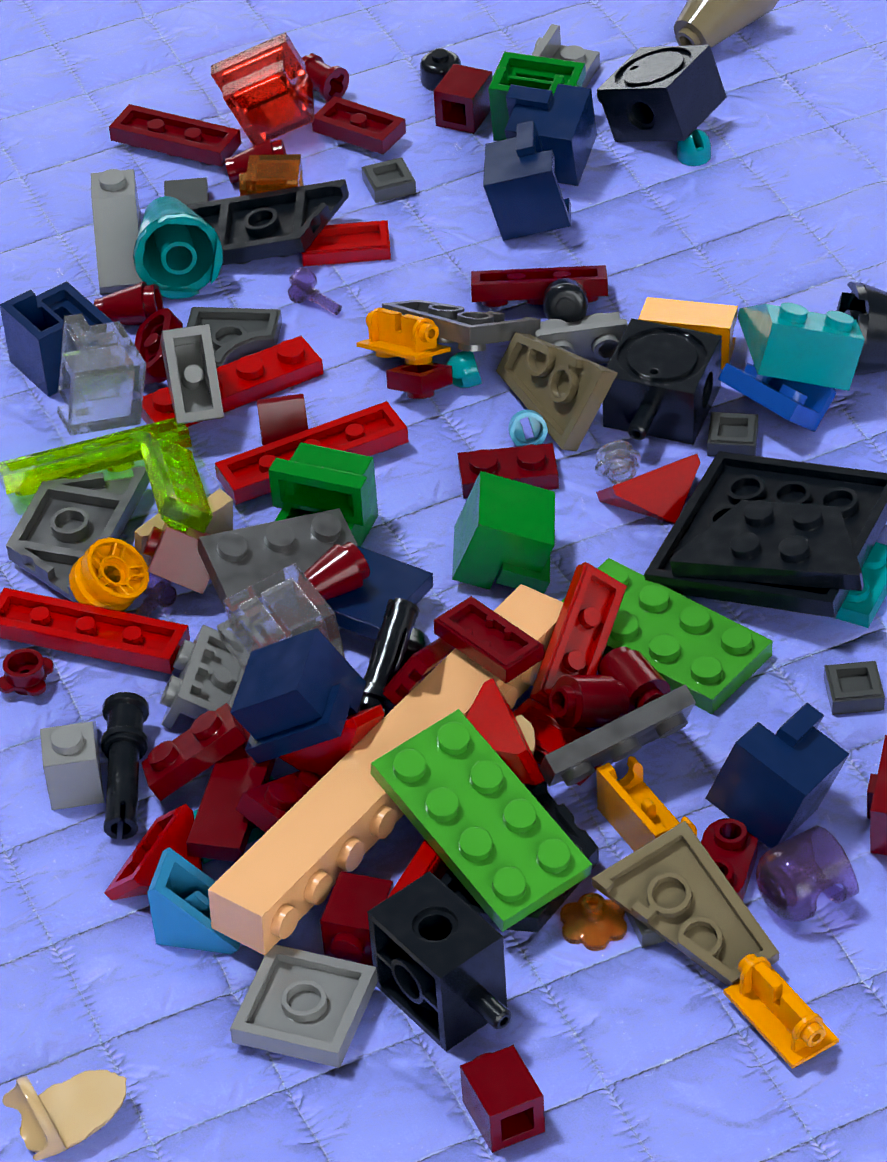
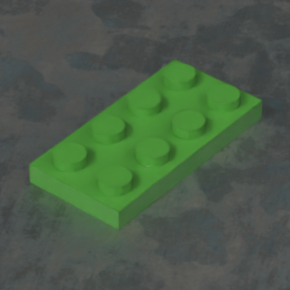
M610 558L597 568L627 586L602 657L611 650L623 646L641 652L668 682L671 691L686 684L696 701L695 706L708 713L713 714L772 656V640L661 584L645 580L644 575Z
M459 709L371 762V775L502 932L591 875L592 863Z

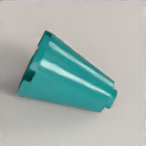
M164 196L153 200L145 210L134 247L133 260L135 270L142 281H145L147 285L157 284L163 297L181 299L199 294L201 288L209 282L212 284L215 281L223 264V250L217 232L208 222L180 200Z

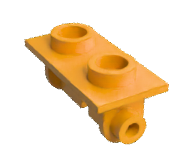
M381 307L369 312L366 317L369 339L356 342L357 347L375 351L377 357L405 358V363L409 365L428 364L433 361L432 356L451 352V347L437 344L439 329L433 320L410 314L402 315L401 312Z
M749 954L739 962L740 981L723 989V993L792 1069L839 1043L837 1036L824 1024L819 1014L812 1011L773 969L766 957H757L755 954Z

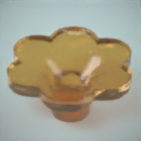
M597 893L584 894L579 898L578 902L568 903L561 908L560 918L564 924L562 936L568 943H582L591 951L603 950L610 941L621 940L626 935L625 910L611 899L605 900Z

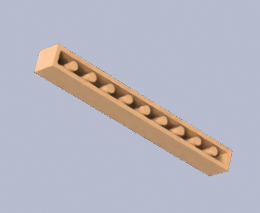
M520 584L494 612L543 644L545 655L564 602ZM455 648L208 889L211 928L264 956L281 939L288 938L295 930L300 919L314 905H320L324 902L331 888L335 885L340 871H354L368 850L379 839H385L392 832L396 822L404 815L371 775V762L458 709L466 717L483 683L494 678L511 709H513L516 700L530 686H534L542 661L508 683H504Z

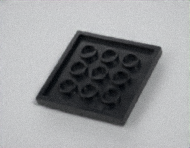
M718 451L645 571V580L661 584L681 595L835 618L850 590L673 577L670 560L674 554L740 501L764 500L778 503L838 506L862 569L887 522V473Z

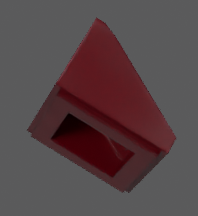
M304 394L256 400L262 446L308 430Z

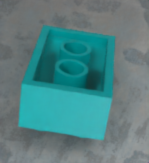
M789 302L782 303L781 306L761 304L739 309L737 317L758 375L850 390L865 341L858 322L853 317L840 311H828L826 314L809 312L805 307Z

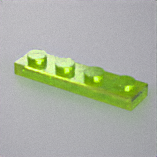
M171 418L0 462V482L7 494L15 493L17 496H26L36 493L42 481L61 478L76 479L88 473L107 469L109 472H120L132 468L135 465V461L150 457L154 460L170 459L178 456L181 449L192 447L189 430L185 424L177 425L176 419Z
M148 432L140 449L161 519L168 525L181 531H188L190 527L204 533L213 515L192 451Z

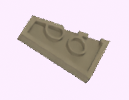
M515 332L496 369V372L527 409L538 412L544 418L548 434L562 450L576 452L618 374L613 370L530 334Z
M683 821L591 878L594 888L728 987L740 981L741 972L738 970V964L745 956L755 954L757 957H766L771 965L779 961V951L686 821Z

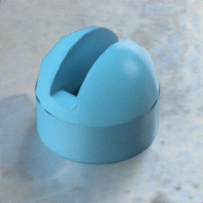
M521 410L511 418L508 431L514 444L519 447L529 444H543L547 437L548 428L544 418L538 412ZM528 417L534 435L533 438L525 439L523 427L520 423L521 419Z

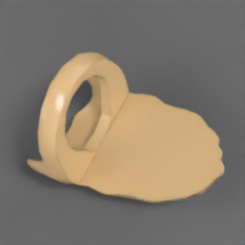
M88 1070L75 1075L63 1083L53 1084L37 1095L28 1077L23 1076L16 1079L15 1087L3 1096L2 1102L6 1107L17 1109L20 1112L22 1118L20 1135L27 1149L36 1153L33 1159L38 1161L57 1155L79 1144L105 1126L119 1111L126 1098V1078L108 1070Z

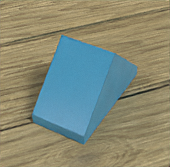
M170 847L162 851L147 892L156 944L224 954L235 953L239 950L241 943L211 928L208 889L216 881Z

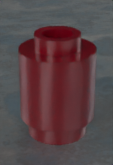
M624 646L615 648L608 652L599 664V675H610L615 680H620L625 684L630 699L628 713L671 692L668 682L643 654L637 650H631Z
M565 675L556 681L549 695L550 711L556 722L564 728L602 727L626 715L630 704L629 693L625 684L620 680H615L610 675Z

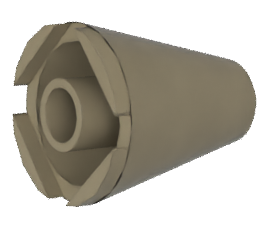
M687 0L674 24L676 41L679 46L710 45L712 48L772 11L779 0Z

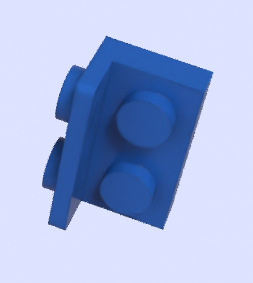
M726 363L718 377L719 381L779 416L813 432L816 431L836 395L835 388L758 375L755 365L750 363L746 364L744 370Z

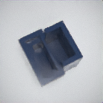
M511 84L506 95L509 121L505 128L506 139L516 137L517 124L534 120L544 151L553 149L555 155L554 172L558 183L578 186L597 136L591 88L558 84L553 95L552 90Z
M534 120L517 124V135L514 138L485 144L483 187L503 241L571 226V202L569 198L563 199L554 172L555 155L553 149L544 151Z
M67 281L37 296L32 290H29L0 304L10 362L48 397L110 367L107 344L118 339L116 324Z
M318 628L251 651L230 711L236 720L250 733L245 751L259 764L340 737L347 715L350 716L358 712L366 681Z
M807 702L778 729L776 735L757 722L736 741L705 799L731 819L744 823L750 834L772 851H775L818 809L848 758L849 753L817 729L824 715Z

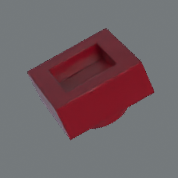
M433 362L424 365L403 364L386 370L387 389L404 391L407 393V397L411 399L430 398L435 395L434 390L453 384L452 366Z

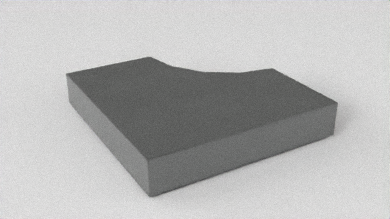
M192 307L187 327L209 324L216 368L241 357L277 345L282 317L281 310Z

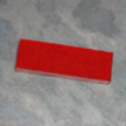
M587 562L576 567L530 698L549 708V695L560 677L565 675H596L626 591V585Z

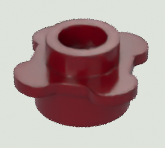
M22 648L9 653L3 660L4 676L0 677V691L2 693L15 691L18 694L38 696L44 693L46 690V677L54 671L53 661L47 657H42L38 651L30 648Z

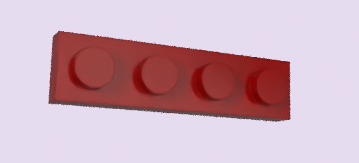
M302 336L285 340L280 344L241 357L236 361L216 368L224 413L324 374L322 359ZM168 387L158 389L153 393L136 399L138 414L158 439L200 423L193 422L177 425Z
M386 401L215 463L216 477L228 495L233 499L235 505L270 493L268 471L275 458L290 460L300 442L372 456L408 443V428Z
M4 588L0 593V638L168 674H172L174 670L173 663L185 639L190 641L188 625Z

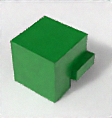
M504 51L488 88L493 140L501 141L506 139L505 128L509 121L506 95L511 84L552 90L554 95L558 84L582 87L586 78L585 63Z
M300 442L290 460L275 458L268 470L273 507L281 508L275 521L340 508L357 546L361 547L378 517L373 457Z
M480 471L454 526L452 580L490 590L496 578L497 584L515 589L522 584L544 594L550 583V554L555 546V492Z

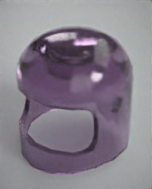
M817 825L765 852L759 859L756 869L757 887L764 903L779 918L790 922H802L814 917L817 909V898L821 892L830 901L838 904L859 893V885L855 873L842 846L829 831ZM841 883L843 885V888L835 884Z

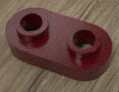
M168 308L160 309L151 314L141 324L136 333L130 368L145 384L161 383L167 380L161 347L162 331L183 328L182 322Z
M731 818L719 819L706 828L701 844L743 901L757 859L758 839L747 831L744 823Z

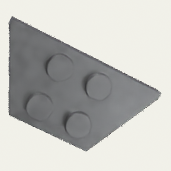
M132 467L133 477L104 481L103 472L83 475L76 479L61 478L42 481L6 544L9 560L72 602L79 603L70 589L69 574L72 566L98 539L108 537L120 538L150 482L148 467Z

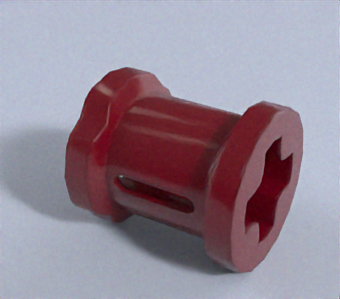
M311 53L303 56L295 68L294 82L304 90L311 88L319 92L321 98L329 102L334 96L342 98L349 85V73L338 65L331 67L325 64L322 57Z

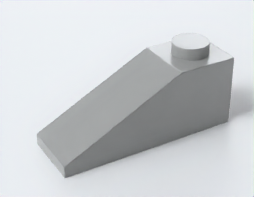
M109 169L104 172L91 173V199L100 295L111 294L143 282L135 270L133 260L134 247L141 226L134 169Z

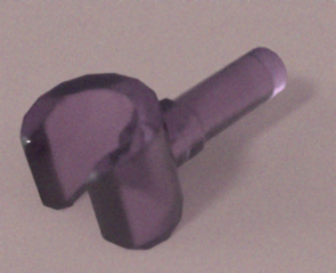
M299 267L293 272L289 278V282L292 285L288 289V296L291 301L303 303L308 299L334 315L340 313L341 305L315 289L317 278L311 270Z
M149 573V582L146 590L143 592L147 597L143 600V604L135 614L148 617L158 605L161 607L172 605L177 596L176 589L171 586L172 582Z

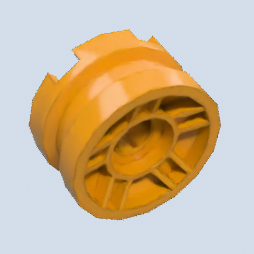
M111 537L98 539L72 566L69 574L70 589L79 603L124 612L146 590L149 582L148 566L143 556L125 541Z

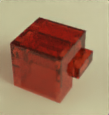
M286 32L211 65L212 78L220 88L223 99L253 146L269 138L272 140L314 122L313 82L306 72L303 59Z

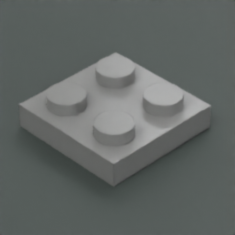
M275 944L264 956L231 1025L232 1043L340 1068L378 982L376 967Z

